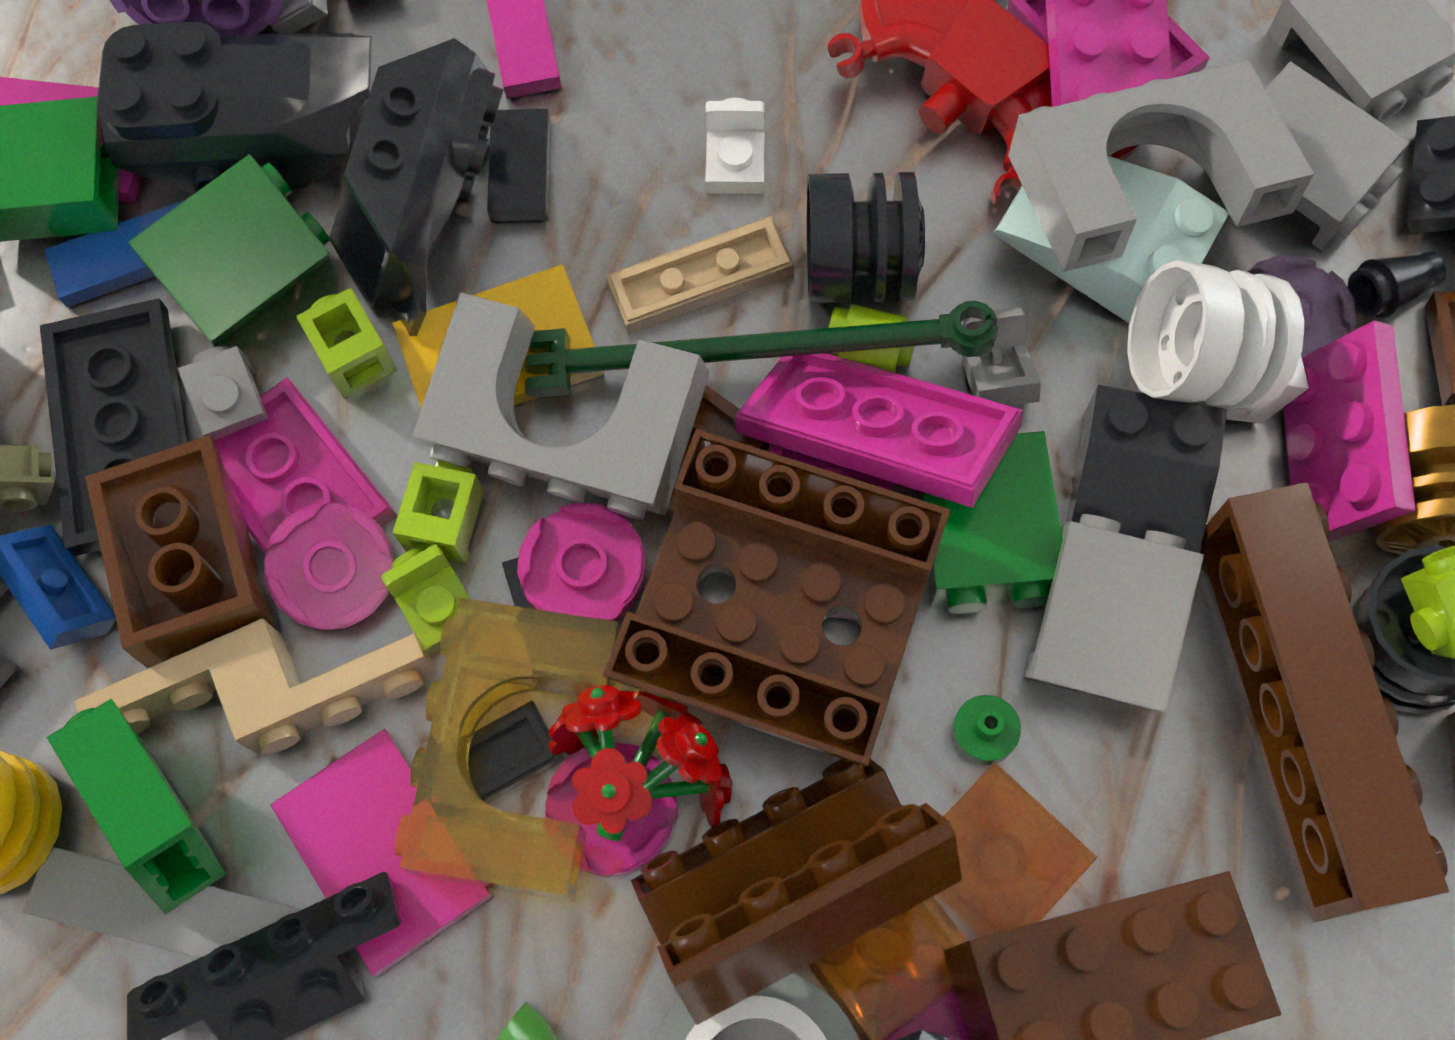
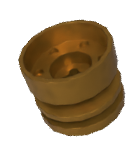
M1455 405L1434 406L1404 412L1415 511L1375 525V543L1384 551L1400 555L1408 550L1433 545L1455 546Z

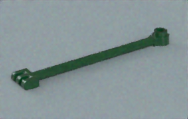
M965 301L957 305L950 314L939 315V319L651 343L700 355L704 363L941 344V348H952L959 355L979 357L987 353L994 346L997 339L998 326L997 316L987 304L979 301ZM975 317L981 319L984 325L976 330H969L961 322L965 318ZM565 328L534 331L528 350L546 353L527 355L525 357V371L530 374L549 375L526 378L525 394L531 397L570 395V374L629 369L637 344L570 349V337Z

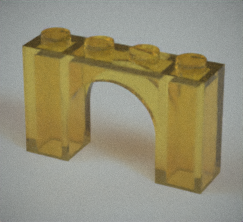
M460 598L456 618L448 617L442 630L440 651L441 655L446 657L441 682L434 681L431 684L427 696L425 714L427 721H432L427 746L417 749L412 762L410 783L412 787L417 788L411 815L404 814L396 832L395 854L396 856H402L399 868L414 876L575 901L587 837L586 831L577 823L509 813L486 804L479 797L471 781L468 754L472 737L481 720L493 707L509 697L532 691L578 696L585 689L594 686L610 685L615 687L616 682L604 678L603 673L620 630L617 621Z

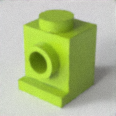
M352 288L339 294L324 296L317 300L310 309L296 316L328 375L344 399L397 371L387 349Z
M437 461L435 466L414 462L392 532L406 552L414 548H428L438 544L449 562L467 565L470 555L468 546L484 495V490L476 474H473V471L468 467L464 469L441 461ZM453 507L449 519L437 517L441 509Z

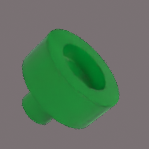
M980 695L966 701L958 710L951 727V736L957 751L965 759L978 765H993L1006 759L1017 746L1021 735L1020 720L1014 708L1005 700L992 695ZM985 724H989L992 729L987 728Z

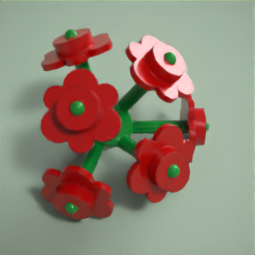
M600 685L585 689L577 696V702L563 707V713L549 730V736L552 740L548 747L551 753L556 755L565 751L568 755H572L585 747L592 758L591 768L583 767L578 769L572 778L574 788L580 792L572 804L573 814L580 823L585 825L598 824L596 831L600 836L611 841H620L629 819L639 820L647 816L652 807V799L700 794L701 809L703 812H706L709 825L714 827L720 824V810L723 809L724 804H729L731 801L733 783L727 765L725 763L720 764L717 757L719 750L712 735L702 726L703 722L699 718L688 713L687 709L689 706L642 690L639 692L618 691L614 686ZM641 710L654 718L633 762L628 763L622 753L615 749L612 729L616 728L620 721H627L637 717ZM657 745L664 761L649 773L646 767ZM677 769L683 779L686 780L661 783Z

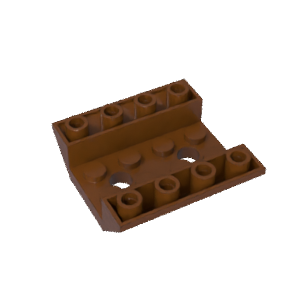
M696 429L674 485L677 506L636 614L626 612L605 667L604 678L868 767L950 509ZM716 572L724 573L735 582V592L727 601L710 603L698 593L699 584L709 574ZM837 613L851 615L859 624L860 636L848 645H837L830 642L822 630V625L828 617Z
M871 758L868 767L840 759L823 770V778L802 790H799L797 787L781 790L766 799L762 804L764 810L741 822L738 819L723 821L718 826L707 830L703 834V842L681 854H678L677 851L662 853L644 864L641 868L642 874L633 878L631 883L661 944L657 946L666 972L696 1026L961 882L962 874L957 840L950 822L926 802L920 806L916 804L902 806L885 770Z

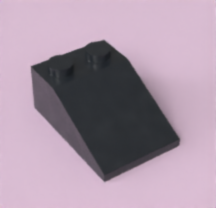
M1098 385L1083 414L1066 523L1070 521L1080 523L1082 514L1105 517L1121 523L1120 534L1145 539L1146 531L1148 530L1164 532L1186 539L1184 550L1200 553L1220 467L1227 409L1193 402L1186 403L1157 399L1145 393Z

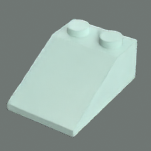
M1109 156V164L1137 217L1136 223L1122 257L1063 272L1023 186H1021L993 234L1127 323H1130L1136 299L1148 278L1163 264L1176 260L1202 264L1229 215L1227 210L1178 178Z

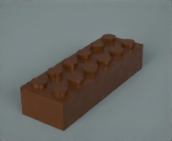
M1306 482L1228 498L1207 523L1200 554H1204L1201 565L1315 923L1448 893L1449 889L1445 881L1448 871L1445 853L1439 841L1429 834L1420 808L1423 799L1420 781L1415 771L1409 765H1405L1396 739L1398 733L1396 712L1391 702L1386 697L1381 696L1372 670L1375 656L1371 641L1364 631L1358 630L1350 607L1352 590L1348 575L1341 566L1336 565L1328 543L1330 531L1328 517L1321 504L1314 503L1309 485Z

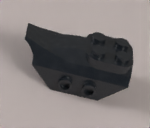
M202 22L139 24L122 27L112 33L105 41L101 57L97 98L104 143L112 165L194 194L250 154L260 168L270 163L282 176L289 188L308 187L349 153L350 122L358 108L368 99L370 94L372 36H357L354 33L220 36L212 26Z
M455 38L378 67L343 179L346 185L329 237L332 246L370 309L387 310L394 314L404 324L409 336H417L426 315L428 259L447 227L457 199L465 201L469 199L476 174L480 172L487 151L489 139L486 138L490 124L494 122L503 94L502 88L493 85L495 73L488 71L478 55Z

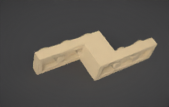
M262 618L74 700L77 713L88 708H96L112 698L138 734L150 726V719L173 709L175 711H185L199 707L211 700L213 697L212 692L217 690L234 740L255 753L261 751L263 754H272L295 745L301 739L300 733L322 723L325 726H336L354 719L362 712V705L382 696H386L387 699H395L416 691L423 685V678L437 671L423 643L413 633L300 683L282 634Z

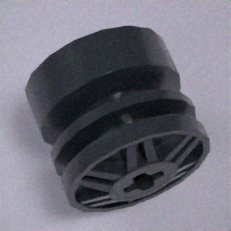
M898 172L896 174L893 201H887L883 173H873L871 175L866 201H855L849 173L808 174L806 245L809 303L850 302L855 275H866L872 302H883L887 274H893L896 301L915 300L918 277L925 257V216L918 196L917 180L914 172Z
M1433 545L1404 552L1382 568L1352 607L1358 630H1362L1367 634L1374 650L1375 663L1372 670L1381 696L1386 697L1391 702L1394 710L1421 715L1447 710L1455 705V659L1432 654L1421 642L1416 644L1411 642L1409 637L1412 640H1418L1410 619L1411 614L1415 611L1401 581V578L1425 568L1422 560L1426 556L1448 547Z

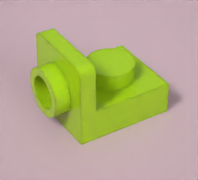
M438 544L428 548H414L403 553L392 563V569L381 575L386 588L395 598L415 635L423 643L425 650L430 656L485 624Z

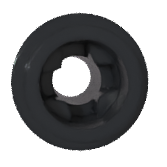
M1432 251L1419 255L1366 260L1348 279V297L1352 306L1361 315L1387 318L1428 290L1440 286L1446 278V266L1442 258Z

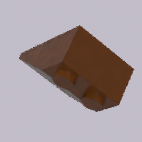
M211 435L85 476L122 649L148 669L262 618L278 630L261 565L217 445Z

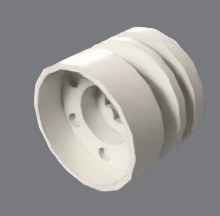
M1181 260L1163 264L1148 278L1136 299L1129 323L1127 345L1131 375L1139 390L1152 398L1186 403L1204 401L1211 406H1229L1233 409L1245 411L1264 409L1281 396L1293 378L1301 356L1305 321L1300 298L1289 282L1271 275H1253L1241 270L1228 272L1216 266Z

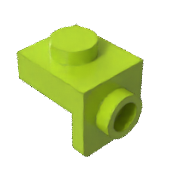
M1455 546L1426 556L1422 560L1425 568L1401 578V581L1415 611L1411 614L1410 619L1419 641L1432 654L1455 659Z

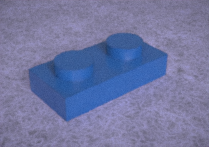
M51 524L0 535V576L50 650L109 633L116 619L114 613L74 556L64 549L63 540Z

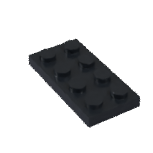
M160 298L39 325L64 549L74 556L101 550L85 476L187 443L169 312Z

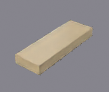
M769 216L606 275V279L628 334L793 275L794 263L773 217Z

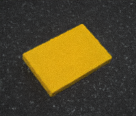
M563 264L472 295L518 307L536 326L534 331L565 328L570 337V349L595 347ZM457 300L427 310L417 336H409L401 320L392 323L420 407H422ZM528 350L526 356L529 354L546 352H532ZM524 360L514 393V406L538 398L525 394L526 378L549 374L536 375L526 372ZM604 371L570 374V386L603 375Z

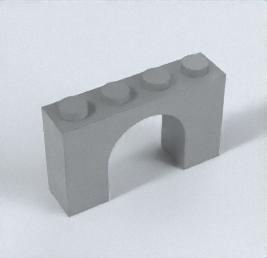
M1249 60L1224 66L1213 65L1199 72L1166 80L1155 79L1144 85L1112 93L1102 92L1094 94L1087 99L1063 105L1036 108L1029 113L1018 116L1008 154L1063 272L1119 258L1124 253L1137 217L1108 161L1110 155L1123 148L1135 145H1159L1177 150L1193 159L1211 179L1236 227L1293 213L1314 176L1313 170Z
M460 292L412 434L414 438L432 449L429 458L466 469L469 460L490 466L487 473L489 476L519 486H524L527 477L549 483L547 492L579 503L584 502L586 493L609 500L606 507L608 510L634 519L643 520L646 510L665 516L710 374L700 355L638 339L618 404L607 423L588 439L564 447L537 445L525 439L518 427L514 413L516 385L536 326L518 307Z

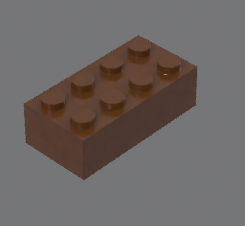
M1230 871L976 938L943 951L969 1040H1200L1282 1015Z

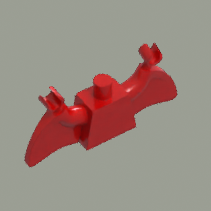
M860 0V27L864 42L860 43L858 38L850 33H841L834 36L828 43V52L832 58L839 57L844 53H853V56L849 59L842 60L836 64L838 74L847 79L855 78L862 72L865 60L869 58L874 62L890 58H902L924 67L925 71L921 86L931 97L919 108V115L923 123L930 130L938 134H943L957 119L975 134H985L995 127L1007 145V153L1003 163V168L1007 173L1002 174L995 182L991 190L990 199L993 204L996 203L1002 186H1012L1019 191L1022 184L1008 154L1018 116L1029 113L1039 107H1052L1048 44L994 0ZM1140 145L1123 148L1110 155V157L1124 160L1136 152Z

